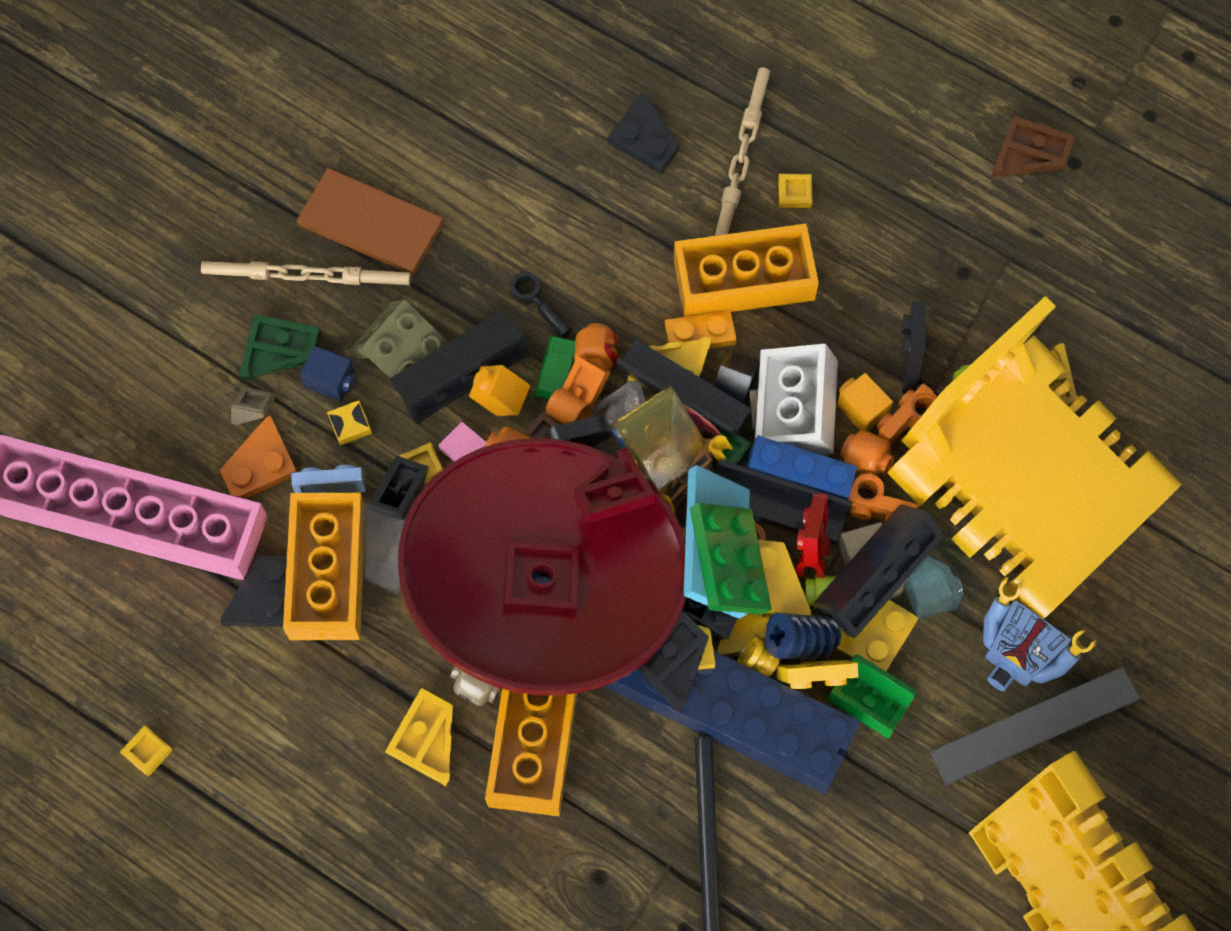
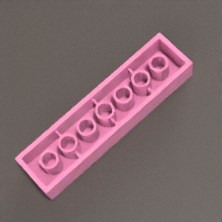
M0 435V515L244 580L249 572L268 518L261 503Z

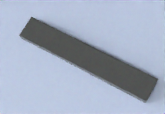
M1121 667L934 749L930 754L947 786L1137 702L1140 697L1124 667Z

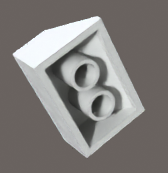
M826 344L761 350L755 439L759 435L819 455L833 454L838 360Z

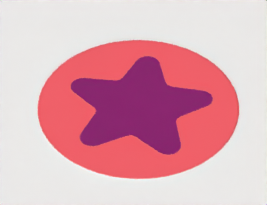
M678 402L686 419L714 436L721 435L704 417Z

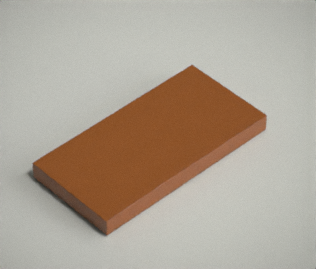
M327 168L297 218L299 226L398 270L410 272L412 276L415 275L444 224L443 218L330 168Z

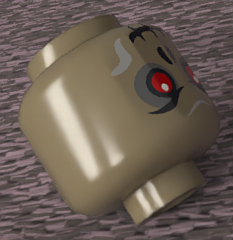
M456 666L450 675L451 678L455 679L453 686L455 694L479 707L484 706L487 702L493 704L502 690L466 674Z

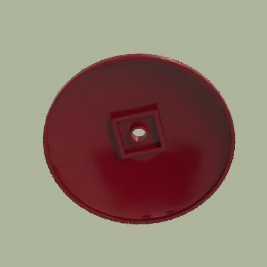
M545 438L516 439L480 448L462 456L439 472L423 488L406 516L398 547V576L404 603L413 622L429 644L448 662L482 682L501 689L532 695L576 694L600 688L629 675L646 663L669 638L684 607L686 596H684L686 541L671 507L660 492L647 480L655 493L654 504L588 524L574 499V489L584 480L592 478L595 471L603 464L609 466L617 458L587 445ZM544 572L552 580L541 584L536 582L532 576L535 573Z

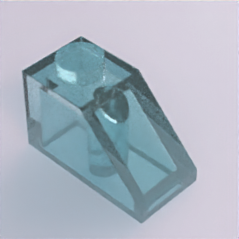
M926 556L907 578V583L904 584L914 615L919 617L918 620L957 609L962 600L961 596L964 594L959 577H953L950 567L929 556Z

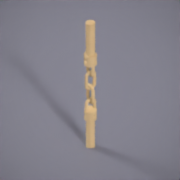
M761 67L758 69L749 106L744 112L739 131V139L742 143L739 154L735 155L731 162L728 175L731 185L724 188L721 200L722 209L714 236L729 233L734 210L737 209L741 191L737 188L739 182L746 177L749 165V158L746 156L750 142L755 140L762 112L760 110L770 76V70ZM745 128L753 130L751 137H749L748 133L744 134ZM737 160L739 163L744 162L740 177L739 173H734Z
M251 261L250 264L201 262V274L248 276L251 279L268 280L269 277L294 281H304L306 279L326 280L331 283L361 285V283L410 285L411 283L410 272L362 270L361 267L344 266L327 269L292 264L283 266L269 265L268 262ZM287 269L301 270L302 276L288 275ZM270 270H278V273H271ZM311 272L324 273V275H310V274H311ZM333 272H343L342 278H333Z

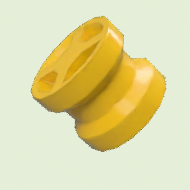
M754 636L742 648L737 662L770 677L777 668L780 658L773 657L766 646H764L763 640Z

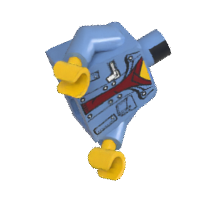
M1008 577L1004 578L999 587L1000 597H995L984 618L983 643L988 648L985 657L996 666L988 676V682L996 689L1005 691L1013 679L1023 686H1027L1032 681L1042 684L1064 676L1081 658V652H1088L1095 647L1096 639L1089 647H1083L1079 643V637L1086 630H1081L1073 636V645H1068L1071 642L1069 637L1015 600L1020 595L1021 584L1018 585L1017 591L1010 594L1004 590Z

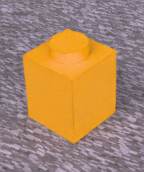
M503 365L484 366L480 368L474 378V385L469 397L496 416L519 415L531 385Z
M864 373L857 380L852 377L841 386L837 407L860 431H869L890 412L893 401Z

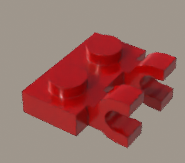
M814 493L811 507H805L803 528L805 529H799L797 548L801 550L802 554L798 559L796 567L797 577H803L805 567L814 568L818 578H824L826 563L822 556H829L831 550V541L827 535L829 522L828 494Z

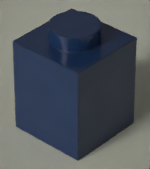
M316 346L313 347L300 373L305 388L340 402L346 392L350 393L357 378L350 359Z

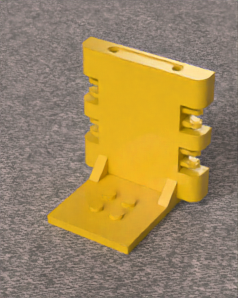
M1046 296L940 393L902 439V442L910 450L887 472L919 506L926 502L940 487L945 485L949 490L935 505L939 509L945 508L952 501V498L956 496L965 506L959 508L950 520L956 525L969 512L975 516L952 540L970 558L995 536L998 541L984 555L988 560H991L1002 552V548L1005 547L1014 556L1001 566L1000 572L1004 576L1009 574L1019 563L1025 567L1004 587V590L1010 594L1017 591L1018 585L1021 584L1020 595L1015 600L1042 619L1048 616L1182 485L1149 450L1128 467L1124 462L1137 449L1131 444L1126 446L1117 456L1109 448V446H1112L1120 439L1121 433L1117 429L1103 441L1098 437L1117 419L1099 400L1082 416L1078 417L1075 412L1087 399L1083 395L1078 396L1068 407L1059 397L1064 396L1071 389L1072 384L1066 380L1054 392L1048 387L1067 368L1035 335L1023 344L1056 307Z
M1076 751L1050 764L969 831V834L994 873L997 875L1008 868L1011 875L1017 881H1020L1026 890L1028 901L1034 909L1025 914L1023 918L1032 931H1196L1185 913L1175 919L1172 918L1169 913L1171 910L1166 902L1162 903L1155 893L1154 889L1156 887L1152 881H1147L1143 875L1154 868L1137 842L1125 848L1121 842L1123 838L1119 832L1115 833L1107 821L1109 817L1105 811H1100L1097 804L1105 799L1106 796Z

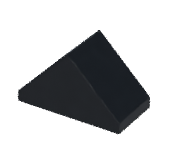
M730 350L720 365L714 387L745 405L749 390H751L760 369V361Z
M396 456L372 498L369 509L399 520L406 519L411 506L423 489L429 466Z

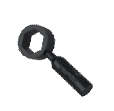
M521 272L515 275L511 281V293L514 300L521 304H531L534 302L538 306V312L562 338L569 335L572 331L570 326L549 303L542 302L539 298L541 289L538 277L530 272ZM530 281L535 286L533 293L521 295L516 290L518 284Z

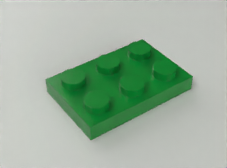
M700 502L690 507L709 610L764 614L772 610L752 509Z

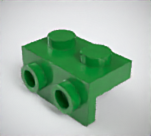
M855 654L851 661L858 663V678H847L846 685L835 686L827 701L889 739L916 696L917 691L859 654Z

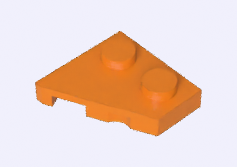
M271 415L261 422L220 469L231 496L247 499L292 478L291 473H297Z

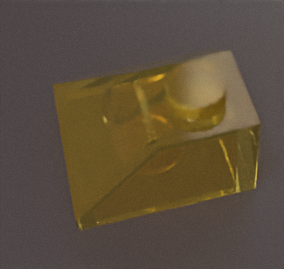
M671 386L612 424L645 478L658 490L688 471L706 445L705 440Z

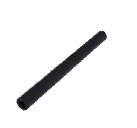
M698 737L694 739L703 931H722L713 744L710 737Z

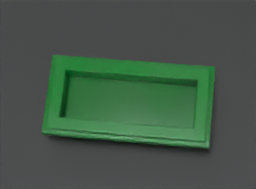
M550 335L533 394L534 397L549 400L557 389L563 387L575 362L574 340Z

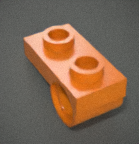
M577 356L563 387L557 389L550 397L545 410L546 414L562 424L589 418L611 372L585 356Z
M924 383L915 392L910 389L899 401L898 405L900 408L894 415L890 412L887 413L876 427L879 430L878 436L887 439L890 445H892L908 427L912 428L922 415L918 414L915 409L920 407L928 409L935 401L937 396L933 393L934 391Z
M867 473L858 476L853 483L848 498L852 505L848 512L854 518L860 520H870L873 518L885 522L899 505L904 504L918 509L919 504L884 496V485L881 479L874 474ZM868 489L875 497L872 499L862 498L858 491Z

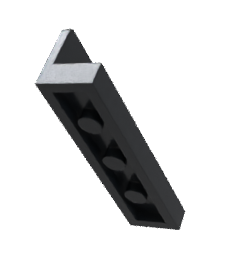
M499 311L390 378V382L403 399L409 416L415 424H418L471 391L474 385V378L481 367L503 365L508 368L529 355L524 335L504 311Z
M635 339L624 358H618L616 361L618 370L661 396L670 392L678 402L700 414L718 431L733 440L752 411L751 408Z
M718 460L714 470L715 474L750 490L749 509H752L754 520L798 533L799 529H805L803 528L805 507H811L814 493L827 494L723 460ZM828 494L829 522L827 535L830 538L831 544L837 545L846 514L851 508L852 502Z
M904 504L899 505L814 601L813 606L817 610L832 615L846 635L856 638L939 543L944 534L927 511Z

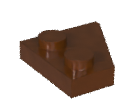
M1013 116L991 176L1001 177L1063 170L1075 136Z

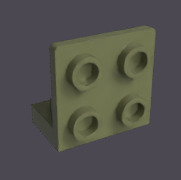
M405 299L391 302L349 351L357 359L369 358L389 378H392L449 342Z

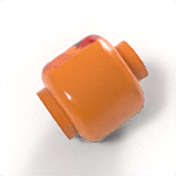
M600 323L590 324L577 333L575 339L574 360H576L577 356H585L610 371L616 366L618 359L619 340L617 334L608 326Z

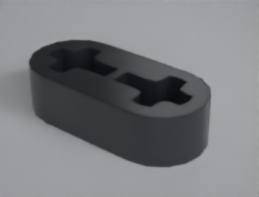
M595 416L561 424L545 432V439L564 440L587 446L603 443L612 436L608 419L605 416Z

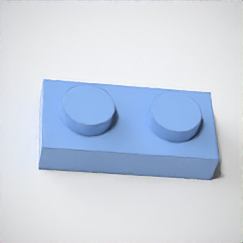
M339 465L334 470H321L309 467L302 469L301 472L291 473L292 488L295 493L366 492L365 478L361 467Z

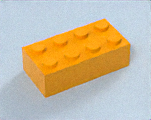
M807 224L674 242V265L684 317L724 310L736 312L815 301L819 282Z
M361 493L290 494L283 629L289 640H360L366 506Z
M502 689L485 796L488 807L560 817L577 693L566 695H532Z

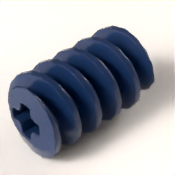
M774 613L767 623L765 642L769 653L775 658L823 661L838 647L842 634L837 622L830 617Z

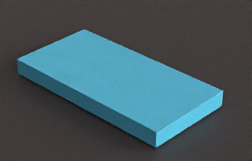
M697 465L688 470L684 596L708 606L690 507L700 502L749 509L750 490ZM722 611L738 619L747 615V613Z

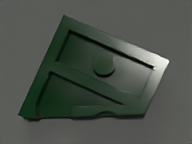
M254 314L239 377L248 380L305 365L313 347H318L321 329L315 326Z

